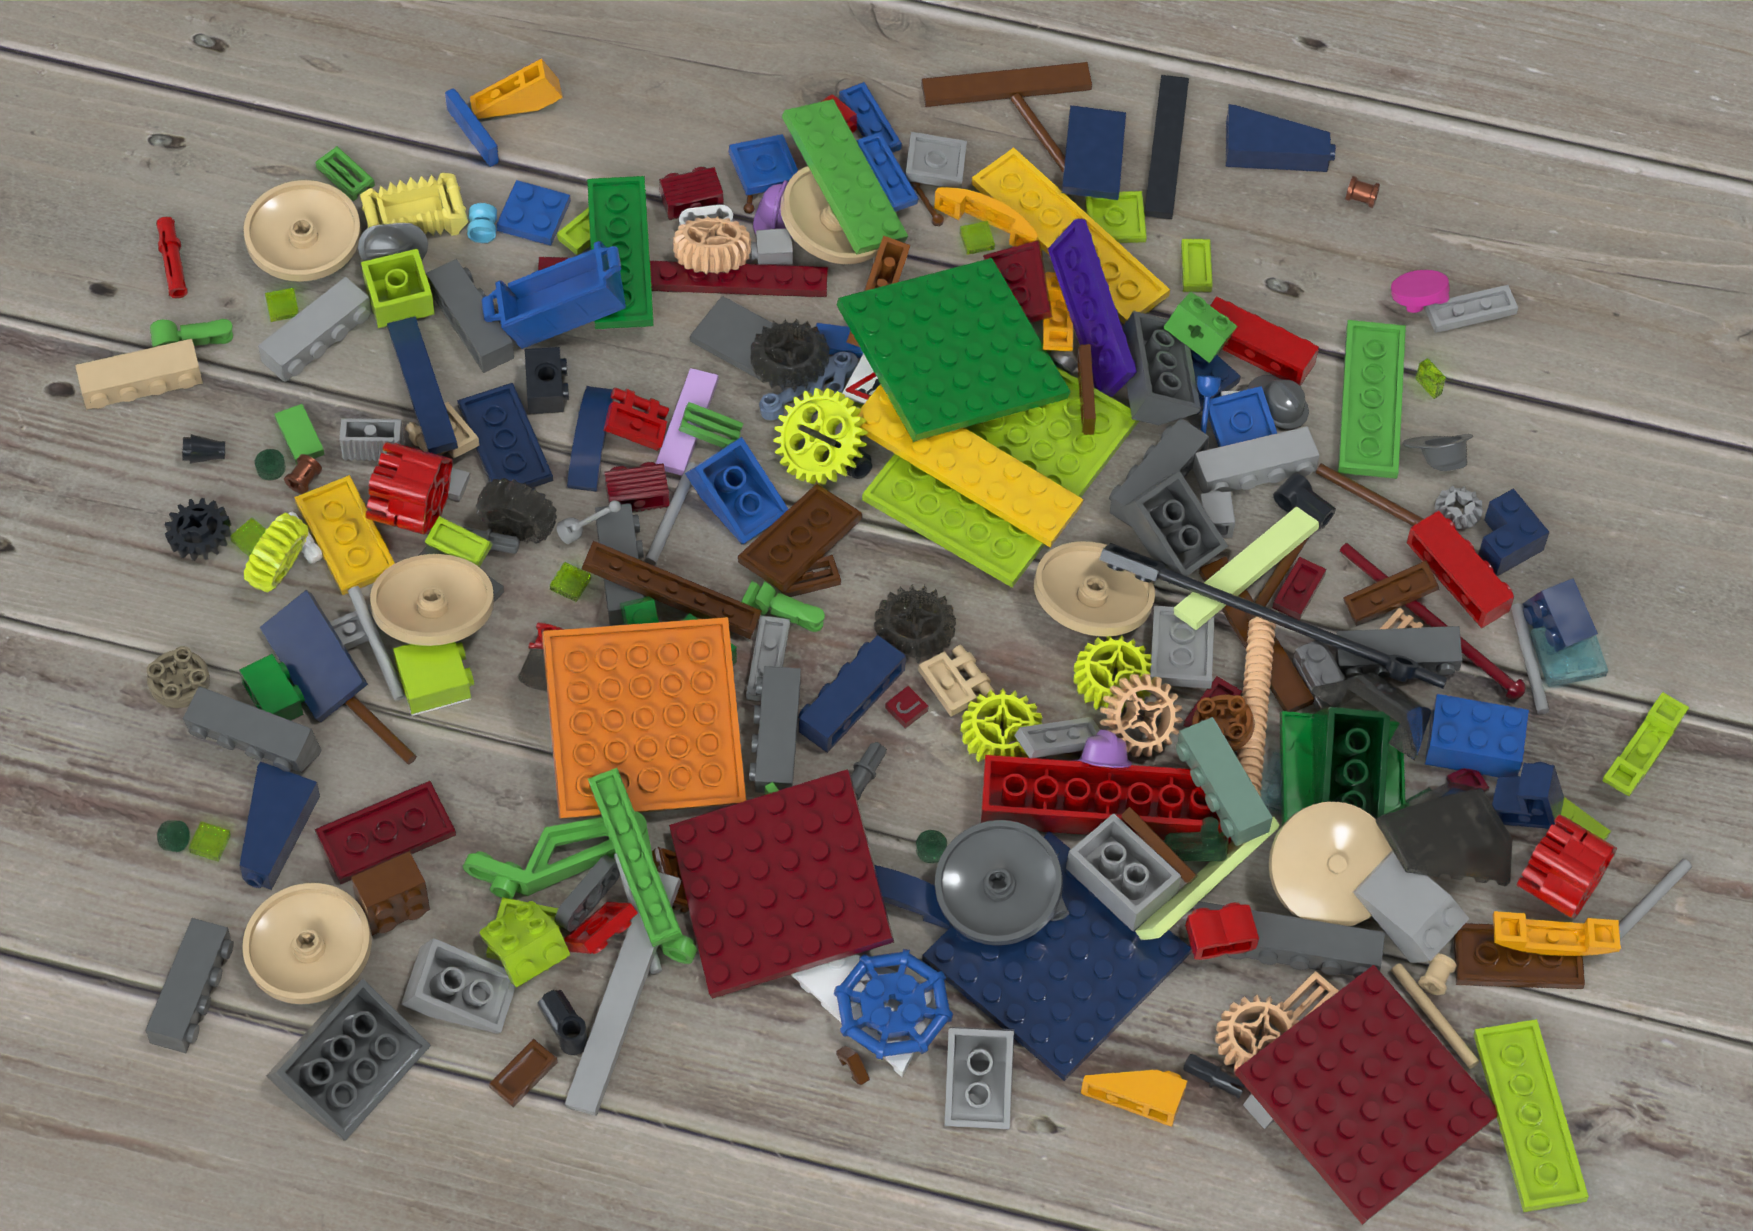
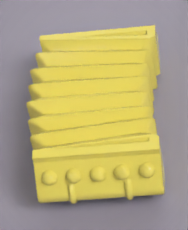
M440 173L437 181L431 174L428 182L421 176L418 184L410 177L407 185L399 180L397 187L390 182L388 191L380 185L379 193L370 188L360 194L362 210L364 211L368 228L380 224L412 223L420 227L425 234L429 231L434 236L435 231H437L441 236L445 229L453 236L458 235L468 223L465 212L466 207L460 194V186H458L456 176L451 173Z

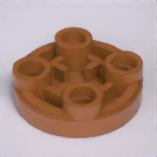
M1218 695L1212 698H1203L1198 702L1192 725L1213 717L1233 752L1242 748L1251 739L1255 728V720L1249 705L1243 697L1239 695Z

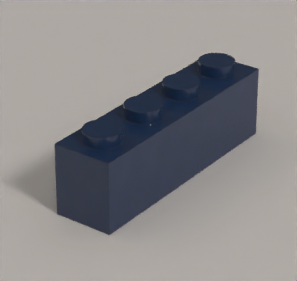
M878 635L870 643L865 642L859 649L857 657L851 663L847 662L841 667L837 678L831 684L826 683L822 687L818 698L812 704L808 703L802 708L798 716L799 733L828 753L905 671L906 655Z

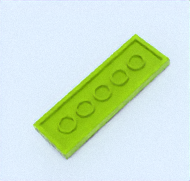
M1538 1020L1475 1029L1473 1036L1490 1096L1497 1110V1121L1523 1212L1587 1202L1589 1198Z

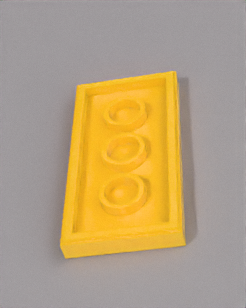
M350 475L294 497L295 503L312 537L321 549L323 558L342 596L348 594V590L355 586L362 588L374 583L386 569L395 564L374 521L366 519L365 513L368 509Z

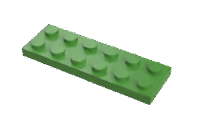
M834 99L785 110L782 119L856 255L877 250L883 235L905 243L908 234Z
M1355 320L1347 321L1338 461L1339 473L1394 479L1398 477L1405 325Z

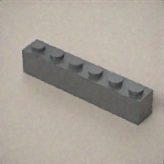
M1199 901L1195 905L1194 910L1199 908L1220 910L1224 905ZM1251 910L1259 936L1257 948L1239 954H1226L1233 959L1250 958L1268 965L1279 963L1290 965L1297 970L1309 968L1321 970L1328 975L1345 974L1357 978L1372 965H1375L1380 971L1385 932Z

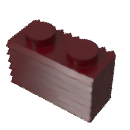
M697 167L692 172L683 174L670 173L664 178L659 179V191L669 220L678 219L681 212L685 209L724 205L723 189L715 167Z
M645 462L640 467L633 468L616 466L610 471L604 472L609 504L613 500L619 501L621 505L631 504L632 512L644 511L646 509H661L669 506V489L664 463Z

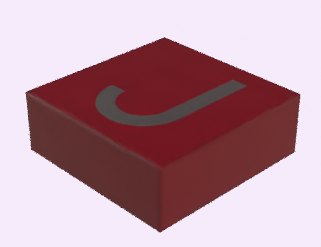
M909 686L885 703V709L905 729L928 712L929 706Z

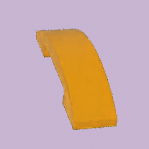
M941 187L935 191L934 209L957 220H960L964 212L1009 233V244L1014 247L1038 240V234L1030 223L1014 209L997 199L960 188Z
M1046 272L1053 317L1043 319V350L1072 352L1073 323L1056 273Z
M1498 911L1493 913L1494 943L1510 949L1558 956L1599 955L1619 952L1621 949L1619 920L1587 918L1585 923L1526 919L1525 913Z

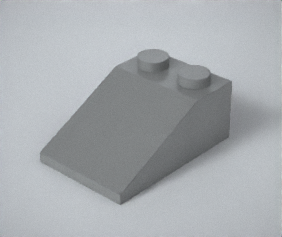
M1392 850L1353 891L1410 963L1431 961L1469 920V917L1449 893L1396 850Z
M433 938L419 949L401 1005L432 1018L499 1034L502 1031L515 986L511 983L505 968Z
M949 1027L945 1126L1010 1129L1015 1029Z

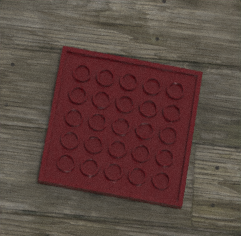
M848 769L669 825L708 992L712 999L894 943L852 777Z
M1372 965L1247 1060L1234 1072L1362 1225L1498 1116L1494 1103L1375 965Z

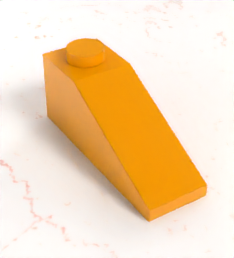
M541 58L470 96L472 112L477 119L539 111L563 97L558 77Z
M1159 1070L1085 1075L1081 1094L1172 1127L1185 1094L1187 1080L1182 1079L1175 1072H1162Z

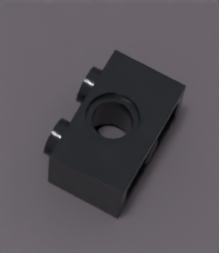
M560 347L524 349L528 413L564 412L563 401L569 400L568 383H562V376H568L567 358H561Z

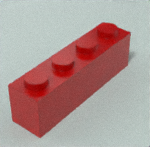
M1216 296L1210 306L1227 316L1231 322L1238 326L1222 350L1280 379L1291 380L1301 386L1316 363L1319 346L1236 306L1230 301H1225Z
M1438 510L1410 528L1407 544L1422 561H1427L1432 573L1481 629L1510 611L1514 600L1512 589L1507 583L1502 582L1496 576L1492 566L1487 561L1481 559L1475 552L1472 543L1458 533L1454 523L1449 518H1445Z

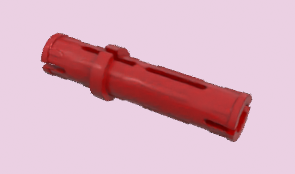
M168 216L161 217L156 221L160 240L158 242V250L163 256L169 289L168 293L172 298H182L187 295L188 291L180 257L181 241L176 235L175 220Z

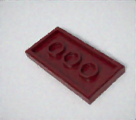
M431 781L315 829L316 836L340 885L352 880V876L409 851L411 854H414L456 836L455 828Z

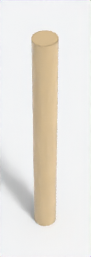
M1401 963L1396 964L1391 969V972L1469 1069L1475 1067L1479 1063L1477 1057Z

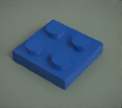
M783 134L729 145L728 153L746 196L765 192L773 185L783 184L784 180L789 182L792 176L798 172Z
M516 180L496 224L497 231L551 246L571 202L570 195Z
M1262 386L1210 399L1208 418L1218 447L1277 434Z

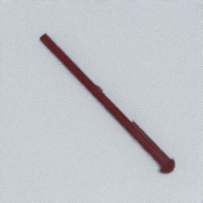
M1345 543L1340 548L1339 552L1374 581L1379 582L1388 578L1385 573L1348 543ZM1418 600L1405 605L1430 627L1448 626ZM1460 636L1462 653L1508 691L1506 694L1508 699L1516 700L1524 695L1526 686L1522 679L1515 682Z

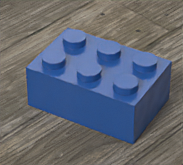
M1437 694L1431 713L1425 765L1453 770L1472 769L1479 771L1481 775L1492 777L1518 776L1523 763L1529 710Z

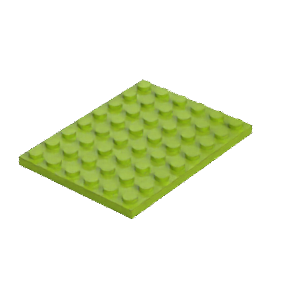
M1056 367L1071 391L1068 399L964 427L1077 496L1082 497L1139 421L1132 419L1129 407L1094 388L1096 413L1094 435H1084L1081 424L1078 378ZM896 454L890 458L862 494V501L1012 588L1045 546L1042 542Z

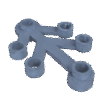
M799 350L793 356L795 366L798 369H807L809 367L823 369L819 371L787 370V367L781 363L772 365L769 372L773 382L782 383L789 381L799 383L778 395L774 393L764 395L759 403L761 416L766 420L778 419L779 415L784 413V404L793 400L794 397L800 396L804 391L810 390L809 393L814 395L815 388L823 391L825 381L834 376V380L826 388L843 393L846 378L852 376L858 365L857 356L851 352L842 351L834 354L832 357L811 356L808 350Z

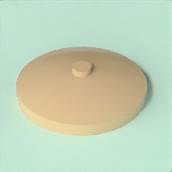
M808 166L792 176L781 197V216L789 234L802 248L820 259L837 264H857L876 256L878 249L856 255Z
M311 180L291 181L268 190L253 203L244 222L245 244L254 263L266 273L288 281H312L338 271L353 257L361 237L359 215L350 198L334 186Z
M1086 541L1062 544L1043 556L1038 564L1034 578V591L1038 602L1054 620L1067 628L1083 634L1117 636L1135 630L1147 620L1152 610L1155 599L1153 581L1144 582L1135 578V574L1132 572L1110 569L1107 567L1106 562L1099 560L1103 548L1107 545Z
M426 554L404 559L386 569L373 584L370 603L372 616L376 624L386 634L405 643L433 646L459 641L479 630L492 613L494 596L489 577L474 563L452 555Z
M1322 802L1308 806L1292 815L1282 825L1274 838L1269 856V873L1272 886L1284 907L1297 918L1345 926L1356 925L1372 915L1353 891L1393 850L1392 843L1381 824L1361 808L1342 802Z
M298 884L275 893L257 908L244 932L243 957L252 979L269 996L291 1004L317 1003L343 992L359 977L370 956L372 935L369 922L362 907L351 895L327 884Z

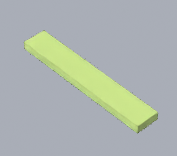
M1296 506L1204 583L1238 596L1318 530L1319 522ZM1192 592L1174 607V615L1197 630L1226 605Z
M1273 816L1270 832L1238 846L1232 841L1197 873L1198 877L1191 884L1186 883L1173 898L1135 930L1141 940L1156 939L1166 933L1279 828L1280 825Z

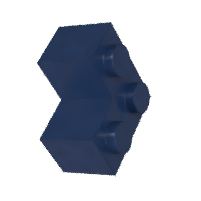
M1514 488L1489 502L1484 521L1493 532L1483 537L1478 555L1483 561H1487L1492 566L1496 576H1499L1544 551L1549 531Z
M1574 578L1544 589L1522 603L1524 606L1523 614L1527 623L1532 625L1534 631L1543 627L1546 628V639L1554 647L1556 653L1585 642L1598 634Z
M1545 762L1523 763L1521 777H1498L1491 807L1497 825L1549 829L1552 824H1555L1554 820L1559 814L1561 815L1564 801L1555 765H1549Z

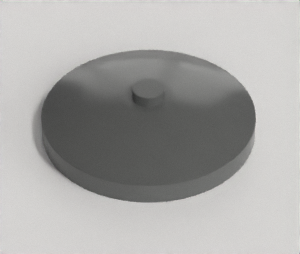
M1007 820L979 823L956 836L944 850L935 875L937 900L948 922L965 937L988 945L1017 943L1040 931L1054 915L1063 889L1060 863L1049 842L1034 829L1024 824Z

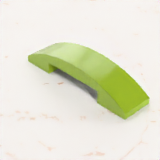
M1662 692L1620 757L1616 758L1602 781L1630 796L1666 747L1689 707Z

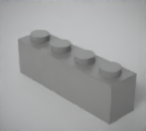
M345 276L258 345L261 362L284 382L292 376L299 375L306 365L314 359L320 358L326 349L336 341L344 339L351 329L368 319L369 315L372 314L369 296Z
M1307 426L1195 453L1193 470L1202 493L1210 491L1230 492L1239 489L1249 490L1256 485L1268 482L1278 483L1285 478H1289L1294 473L1307 476L1317 470L1320 455Z

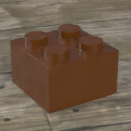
M410 851L351 877L355 899L367 917L372 936L377 933H387L404 921L419 919L430 910L426 882Z

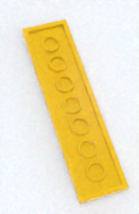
M1014 147L972 177L971 184L981 194L990 196L1008 205L1030 223L1038 234L1041 249L1048 255V248L1075 219H1085L1092 235V241L1097 256L1100 259L1106 282L1109 285V291L1114 306L1117 309L1119 320L1124 325L1133 311L1146 314L1169 297L1170 289L1066 194L1061 193L1062 191Z
M881 384L861 407V412L857 416L866 420L864 424L859 426L868 431V434L865 435L866 437L1048 547L1053 545L1083 504L1084 499L966 428L913 442Z

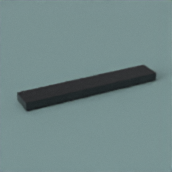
M1161 75L1144 216L1164 219L1173 218L1189 78Z

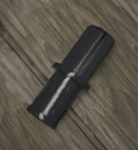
M1190 1054L1184 1064L1183 1070L1209 1083L1210 1088L1215 1086L1238 1099L1243 1091L1231 1084L1234 1083L1244 1089L1246 1087L1235 1074L1223 1069L1222 1064L1217 1066L1195 1054Z

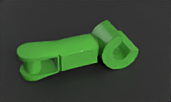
M164 319L157 320L150 325L152 348L192 339L194 346L226 344L233 339V326L231 321L219 319L207 323L180 325V331H178L177 325L174 322Z
M751 581L741 601L762 610L760 615H765L769 608H771L770 614L790 619V622L796 623L811 632H818L823 628L825 614L822 609L804 604L781 593H778L775 597L776 590L765 581L762 587Z

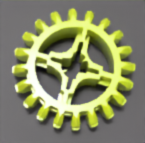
M288 513L278 516L269 528L265 530V533L260 537L259 542L249 556L246 568L244 569V580L249 582L254 588L264 592H269L276 588L287 575L290 568H292L299 553L302 551L308 536V526L301 519Z
M1123 635L1118 640H1113L1111 636H1107L1105 642L1097 637L1094 645L1087 643L1084 651H1080L1073 670L1075 672L1074 684L1077 685L1078 695L1084 694L1085 704L1094 701L1095 710L1101 706L1108 708L1109 703L1105 702L1103 697H1113L1110 687L1114 685L1120 688L1119 679L1126 678L1130 681L1131 674H1137L1140 678L1143 674H1151V654H1145L1144 645L1135 647L1136 642L1134 638L1128 643L1124 642ZM1116 667L1117 675L1115 676V681H1112L1114 668ZM1147 690L1135 692L1137 697L1142 698L1144 702L1145 697H1149L1152 694Z
M1002 688L1000 694L995 695L990 689L987 698L979 694L976 702L970 701L968 711L963 713V723H961L960 728L963 734L962 742L964 745H968L967 751L969 754L976 753L978 762L985 759V755L1028 758V755L1016 739L1015 734L1019 727L1042 724L1043 717L1041 713H1036V703L1028 704L1027 695L1019 699L1017 698L1016 690L1011 695H1006L1004 688ZM1001 721L1003 722V728L1005 729L1004 736L1001 735Z

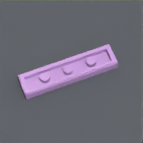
M690 368L656 464L664 463L665 472L683 475L698 439L678 431L685 407L688 402L709 409L718 383V375ZM688 421L689 424L702 428V426Z

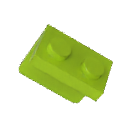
M534 901L518 905L510 913L491 921L479 932L481 938L501 959L511 983L516 988L570 956L559 927Z

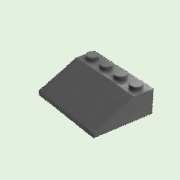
M362 978L354 981L342 992L266 1076L289 1099L345 1141L431 1045Z

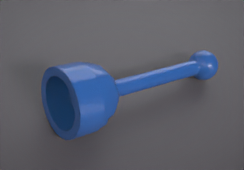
M1198 375V391L1204 396L1201 431L1206 434L1210 397L1215 395L1220 389L1221 377Z

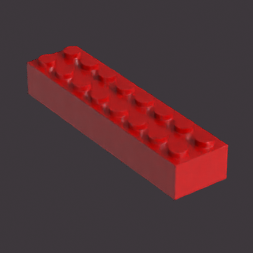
M985 755L981 823L993 820H1007L1037 829L1038 832L1050 831L1053 833L1089 835L1114 813L1141 838L1122 818V814L1130 807L1163 840L1229 845L1231 842V837L1227 838L1221 829L1220 818L1216 811L1212 812L1209 809L1201 786L1197 787L1193 782L1190 773L1191 769L1139 765L1112 768L1090 765L1081 761Z

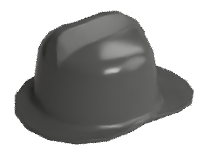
M412 223L371 226L362 233L358 242L359 254L363 261L418 249L422 261L428 250L426 234L420 227Z
M1261 375L1249 383L1248 389L1262 386L1275 426L1282 429H1295L1301 427L1307 421L1309 408L1305 401V393L1296 382L1283 380L1274 375Z
M1473 435L1421 436L1404 440L1403 445L1410 448H1421L1427 463L1432 468L1439 471H1451L1467 466V440L1471 439Z

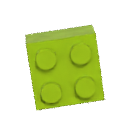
M418 249L361 262L364 284L378 328L386 327L387 323L414 316L418 319L435 315L432 292Z

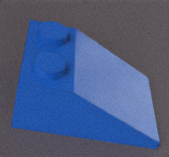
M743 437L731 442L685 473L700 498L741 544L746 543L771 526L788 510V507Z

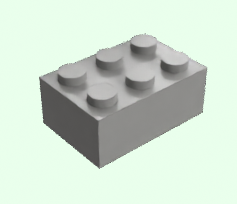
M1114 813L1068 853L1066 869L1132 931L1137 929L1178 893L1181 875Z

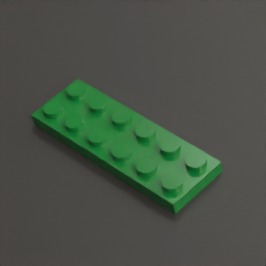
M645 176L587 179L591 250L594 249V243L597 241H601L606 248L612 246L618 248L621 263L620 273L626 304L625 309L595 320V329L654 326Z

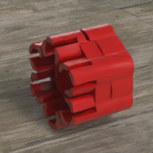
M386 442L383 446V451H387V454H380L379 466L375 467L369 480L368 491L371 496L368 499L366 508L372 510L366 511V519L394 527L397 526L398 528L423 535L429 534L438 517H441L448 500L453 460L397 443Z
M1559 814L1554 820L1555 824L1550 826L1546 836L1541 839L1528 862L1529 864L1522 873L1523 877L1519 878L1517 886L1571 919H1575L1600 883L1617 851V847Z

